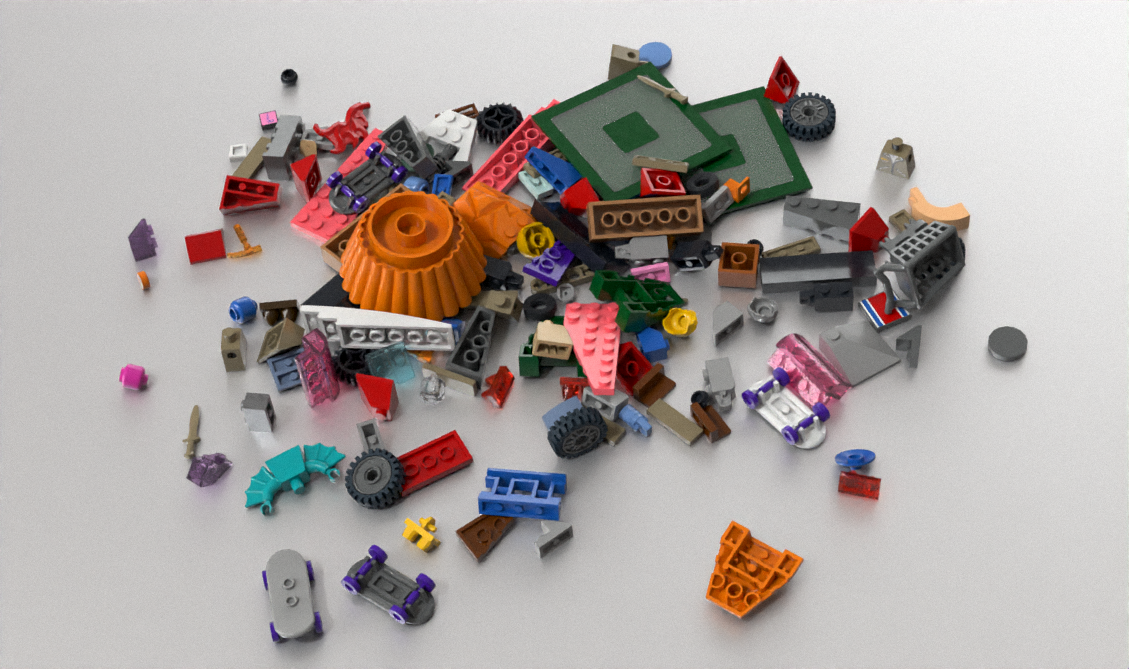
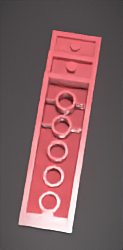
M553 99L546 108L541 107L535 114L561 102ZM529 114L466 182L462 190L466 192L476 182L480 181L505 194L520 181L518 173L524 171L523 164L528 162L525 155L533 146L549 153L555 145L531 119L532 115Z

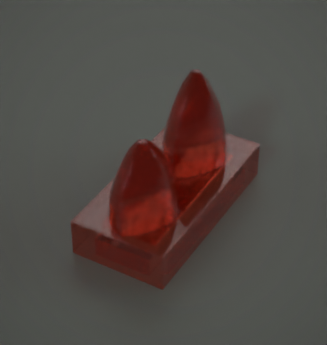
M500 366L497 373L485 379L486 383L491 386L481 394V397L485 401L490 402L494 408H502L515 380L507 366Z
M560 377V387L564 401L577 396L579 390H581L583 396L584 388L590 387L588 378Z
M855 470L849 472L841 471L838 492L878 500L882 479L874 476L860 475Z

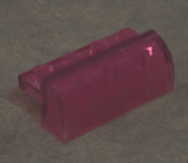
M316 328L301 338L305 351L294 358L307 404L311 408L322 404L327 398L334 402L340 393V385L327 338Z
M796 333L783 337L775 345L777 349L767 361L774 369L781 367L786 371L790 378L789 385L811 407L818 402L826 406L831 398L840 400L851 387V384L802 335Z

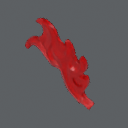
M358 102L352 105L346 113L344 122L338 121L327 129H321L318 124H314L313 129L321 137H326L334 145V149L330 150V153L335 155L342 154L348 144H352L353 149H355L359 143V138H363V141L368 136L366 130L368 129V120L364 116L363 110L370 109L371 105L369 102Z

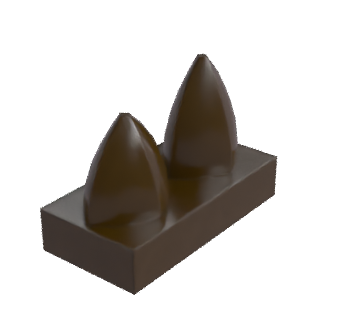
M297 299L259 303V309L265 322L273 326L279 317V313H281L283 320L288 318L295 323L297 313L300 311V304Z

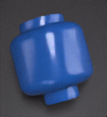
M247 296L234 300L229 308L231 319L241 324L254 319L258 310L257 303Z

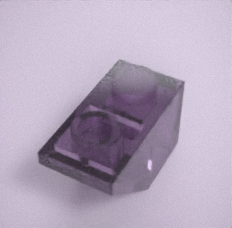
M145 218L140 220L128 236L136 262L157 256L155 248H158L155 237H151V235H154L151 224L147 225Z
M222 453L204 454L203 456L194 457L186 478L199 487L214 485L231 467L233 462L226 459V456Z

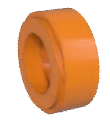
M145 271L138 272L137 278L142 290L149 289L150 282Z

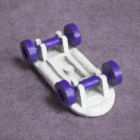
M777 367L773 370L774 380L770 375L767 379L753 383L741 394L745 404L749 408L755 409L781 432L784 439L790 445L803 449H812L824 441L826 436L824 422L830 419L828 409L818 402L812 406L811 410L785 386L790 383V378L783 368Z

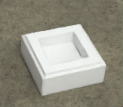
M247 143L229 145L230 163L243 161L248 155Z

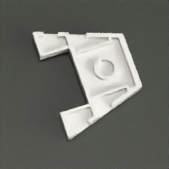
M447 109L425 127L420 134L425 143L434 140L446 146L450 143L452 144L451 148L455 146L459 151L453 161H469L472 154V144H474L478 129L477 120Z

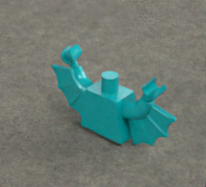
M318 443L312 446L304 445V453L300 446L297 445L265 461L270 472L262 466L259 473L251 477V484L245 491L247 495L245 507L248 508L264 502L260 507L261 513L266 515L265 511L270 507V514H274L275 509L271 505L274 495L281 488L285 492L293 490L296 495L302 494L306 490L304 484L310 481V474L320 472L328 475L330 482L335 483V479L331 476L333 474L341 476L338 469H331V467L343 460L346 455L338 453L335 446L327 447Z

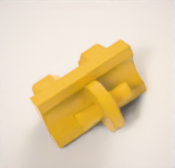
M430 516L426 519L421 517L419 519V523L422 524L421 527L409 518L405 520L404 523L408 526L405 528L402 536L413 543L420 534L422 537L416 546L427 553L433 545L438 547L441 543L429 534L430 531L433 533L437 531V527L434 526L436 520Z

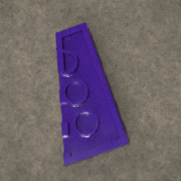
M558 240L554 243L553 247L544 250L541 256H536L530 264L524 265L522 272L557 286L576 255Z

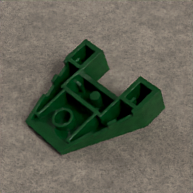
M596 270L589 290L597 300L615 301L619 306L615 322L626 333L640 332L666 317L672 308H682L685 305L683 299L668 282L646 277L644 280L634 279L635 275L628 274L627 277L619 276L617 271Z
M553 316L548 320H551L553 324L563 325L565 316ZM530 334L527 343H523L520 347L518 356L520 376H539L541 366H577L578 377L587 378L583 372V367L580 366L573 351V346L568 360L532 355L534 334Z

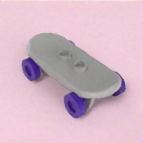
M290 549L276 552L268 560L266 570L262 571L266 591L269 590L273 622H270V631L273 642H280V636L289 639L304 636L310 632L314 625L317 633L323 632L320 612H314L310 581H314L315 576L311 560L305 561L300 553Z

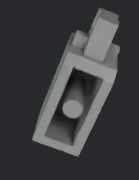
M667 235L633 237L628 244L615 247V259L629 260V263L634 262V265H643L645 261H653V264L664 263V260L669 257Z
M729 358L705 361V369H702L704 381H708L709 384L706 385L707 393L712 397L713 404L716 403L720 411L731 410V401L736 397Z

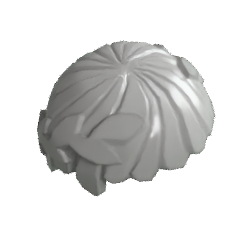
M754 297L747 307L748 314L754 320L761 323L773 321L779 313L777 303L770 297Z

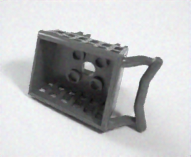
M909 219L910 224L904 223L906 229L893 239L885 237V243L879 242L880 247L890 254V262L884 261L885 264L873 270V274L882 282L886 294L885 314H891L895 307L922 309L966 265L957 229L954 225L933 221L928 225L922 219L918 221ZM952 261L956 262L954 266L950 264ZM936 262L940 264L938 267L934 265ZM945 267L949 269L947 273L943 271ZM931 268L934 271L930 273L927 269ZM890 271L895 273L900 290L910 300H894L890 280L883 272ZM922 273L927 276L925 279L920 277ZM940 274L943 277L939 280L935 276ZM930 280L936 283L933 287L928 284ZM923 287L929 290L926 294L921 290Z

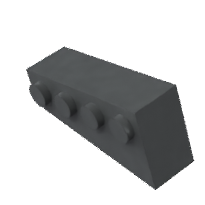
M280 115L275 126V133L271 135V143H268L266 146L268 152H264L262 155L269 180L290 181L292 174L290 164L298 159L300 139L305 132V123H302L301 116Z
M406 115L377 136L423 179L438 169L418 128Z
M786 195L783 209V224L805 231L809 229L821 236L823 234L829 235L837 241L845 240L849 242V230L860 219L861 203Z
M480 306L476 308L446 363V370L475 380L479 390L482 388L495 328V312Z

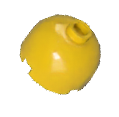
M533 222L523 227L518 233L517 248L524 257L533 260L536 256H541L544 250L550 249L555 243L552 231L548 227L546 228L541 225L543 223Z

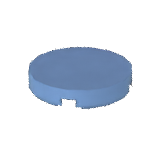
M650 42L639 49V60L651 62L658 70L662 67L663 69L668 67L672 61L671 49L664 43Z

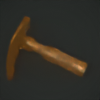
M239 224L233 226L240 242L244 245V251L227 253L228 258L246 257L262 251L260 244L251 247L247 243V238Z

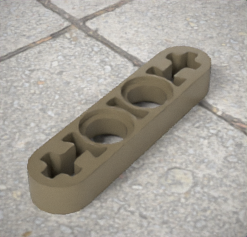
M585 264L567 269L560 284L557 286L549 284V287H547L546 282L536 278L530 283L531 293H556L558 287L564 283L571 284L573 287L592 282L595 273H592L591 269ZM574 274L580 276L578 279L570 278V276Z

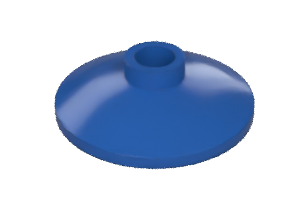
M853 449L837 454L835 462L839 465L850 467L851 470H859L862 466L873 462L876 456L870 450Z

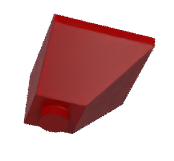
M586 177L560 195V203L564 209H567L569 213L587 218L586 206L588 202L600 201Z
M870 207L849 230L848 252L873 250V253H877L881 249L879 242L885 243L884 238H889V228L873 207Z
M630 341L620 344L616 379L633 396V386L653 366Z
M357 373L356 380L361 399L373 418L382 421H392L399 404L394 380Z

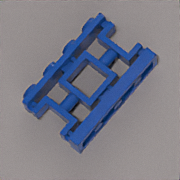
M498 468L487 469L485 484L486 488H492V491H481L479 493V514L559 521L562 508L561 498L554 497V495L565 494L567 490L566 474ZM515 490L532 492L531 495H522L514 493Z

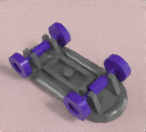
M376 141L365 152V155L369 158L367 161L344 178L339 171H336L327 179L326 185L332 188L329 193L330 206L339 214L350 215L360 213L368 206L370 201L392 184L402 181L406 177L408 169L394 155L388 154L384 150L379 153L382 145Z
M372 545L368 549V553L372 558L366 556L363 560L356 562L341 580V584L347 591L354 595L359 594L387 611L401 624H421L431 618L434 613L435 601L431 594L436 587L434 581L427 575L420 573L415 582L386 565L384 562L388 559V556L377 545Z

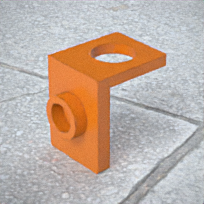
M748 176L741 183L730 178L724 184V186L729 187L734 201L739 203L750 192V178Z

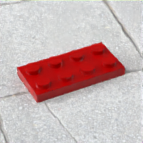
M456 430L397 457L406 473V478H404L406 481L405 485H401L403 487L401 495L405 496L474 462L473 457Z

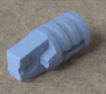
M631 404L626 405L620 411L619 418L634 431H639L646 437L652 433V426L648 423V419Z

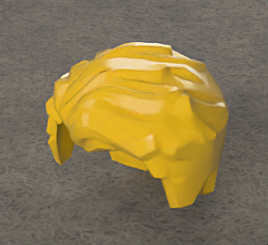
M672 308L669 310L667 317L663 319L662 325L673 336L685 338L696 330L698 321L695 311Z

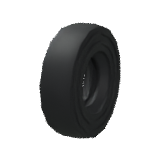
M702 172L691 177L686 184L689 195H700L701 198H705L714 194L718 190L720 183L715 173Z
M537 293L527 297L523 303L524 315L532 321H544L552 318L557 311L555 298L547 293ZM537 305H546V306H547V307H545V308H543V309H534V308H533V307H535V306H537Z

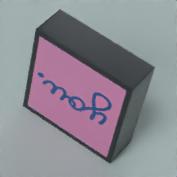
M276 110L259 114L262 130L275 128L278 121Z

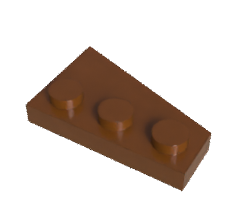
M482 514L456 530V536L479 563L518 517Z

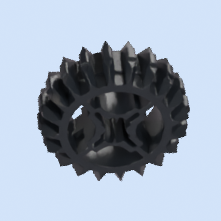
M504 102L502 104L496 103V105L490 104L489 108L484 107L483 111H479V116L476 119L477 131L479 136L483 138V141L487 140L488 143L494 142L495 145L500 142L503 143L524 121L522 113L516 106L512 107L511 103L508 105Z
M339 345V350L334 351V356L332 357V370L340 382H345L347 386L352 383L355 387L358 384L356 380L357 373L370 376L381 374L383 355H381L380 349L342 348Z

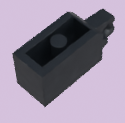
M709 240L680 242L670 259L679 272L703 270L708 268L712 261L719 259L724 250L720 245H712Z
M484 255L487 260V265L483 268L486 278L483 282L479 283L480 285H486L503 291H507L508 287L517 289L522 287L524 276L513 272L510 262Z
M852 282L816 283L813 289L799 292L800 304L814 306L815 311L818 313L853 311Z

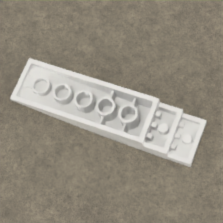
M301 305L300 312L306 334L323 335L324 341L341 342L342 348L453 351L456 346L452 324L381 311Z

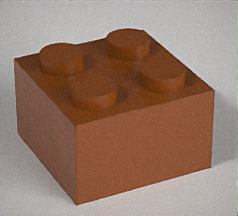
M722 242L721 247L724 252L719 259L718 286L756 288L760 245Z

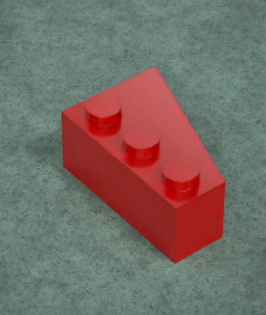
M227 175L219 210L222 215L280 207L283 189L278 183Z

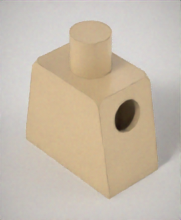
M551 320L539 322L533 338L532 355L568 360L573 342L565 326L553 324Z

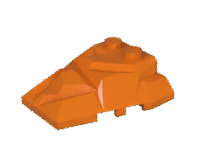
M480 181L476 182L453 203V206L483 246L482 254L500 260L517 241L518 233L523 227L533 222H539L530 214L531 206Z
M732 520L720 540V549L718 555H716L714 572L711 574L706 599L742 619L791 580L804 559L787 549L782 553L751 536L748 528Z

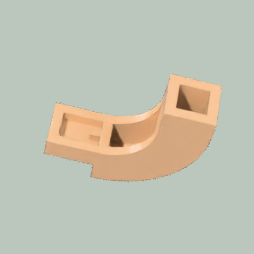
M917 187L910 189L908 202L912 208L911 216L915 221L922 219L928 225L933 221L954 225L957 231L969 227L970 214L962 203L949 207H936L926 201Z

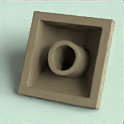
M286 318L268 330L265 334L257 362L259 364L270 358L282 355L301 346L304 341L305 329Z

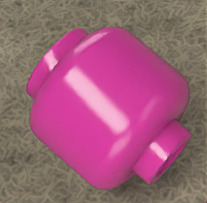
M127 364L126 367L121 369L119 382H122L124 388L140 390L143 385H147L149 375L145 374L146 370L144 367Z

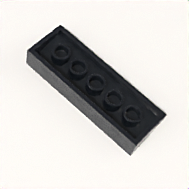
M538 199L534 200L530 214L540 223H543V226L548 227L552 234L594 273L596 270H612L618 273L627 271L629 265L623 259H615V252L604 242L589 243L588 227L572 213H569L567 209H564L559 201L543 202Z
M873 250L759 258L762 294L805 291L813 289L816 283L852 282L853 288L877 286V277L873 274V270L876 268Z

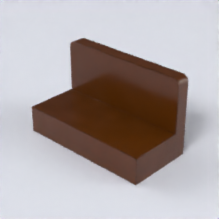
M658 362L633 386L634 399L649 408L659 398L663 400L676 387V382L665 376L664 366Z
M697 402L690 405L691 418L704 430V435L711 444L731 434V429L711 404L703 409Z

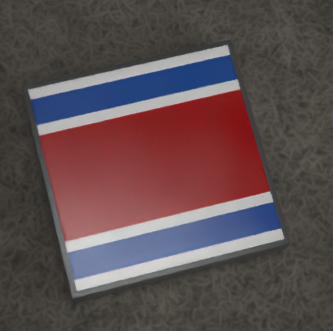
M893 290L894 300H899L900 298ZM885 291L858 302V307L877 333L911 319L910 312L907 308L895 307L891 314H885Z

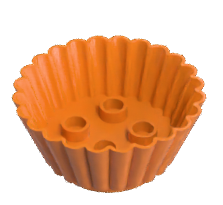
M405 191L381 198L378 203L372 204L368 211L362 215L340 257L342 265L339 269V275L344 278L342 288L350 292V301L354 304H361L360 309L395 313L440 322L444 316H455L459 312V308L469 306L472 302L471 296L480 293L481 286L479 283L483 282L486 278L483 268L487 265V260L482 254L483 246L454 206H450L447 200L439 199L437 195L426 194L423 191Z

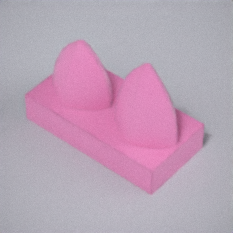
M668 262L630 269L631 275H635L634 279L644 280L646 277L671 282Z

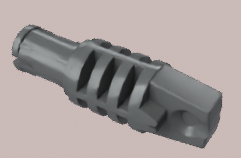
M449 143L441 153H437L433 157L438 169L425 178L428 183L434 180L435 174H440L446 168L445 161H449L453 154L457 152L455 146L451 148L452 144Z

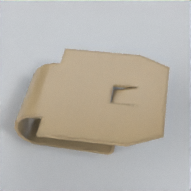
M301 140L300 154H303L304 158L312 154L317 156L315 141Z

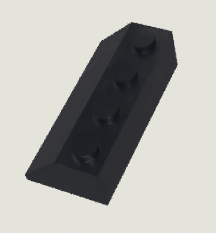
M338 273L301 305L360 309L361 304H354L350 301V292L342 288L344 278Z

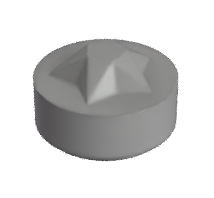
M564 283L558 287L557 297L561 302L570 303L575 299L576 291L571 284Z

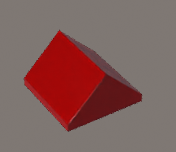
M782 56L778 58L771 73L764 97L785 104L791 97H794L800 82Z
M316 154L290 164L296 189L306 204L315 195L322 180Z
M641 168V197L685 196L686 192L676 171Z
M223 228L185 236L190 265L227 258Z

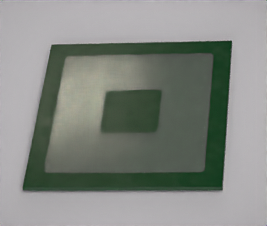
M651 62L645 63L531 116V119L583 178H587L593 190L602 201L628 200L641 195V168L649 167L632 165L633 158L636 155L689 163L687 172H690L732 151V148L689 102L683 105L672 97L665 98L664 92L644 83L637 77L640 75L666 88H675ZM677 172L678 176L685 174L683 172Z
M764 86L691 105L732 148V151L679 176L686 192L685 196L689 195L686 188L688 180L702 172L716 174L720 183L718 190L730 178L738 183H741L747 176L750 178V192L739 203L734 201L721 214L813 189L771 99L764 97L766 91ZM709 196L701 198V203H705Z

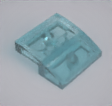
M398 342L365 355L371 376L392 379L395 384L399 385L416 377L404 342Z

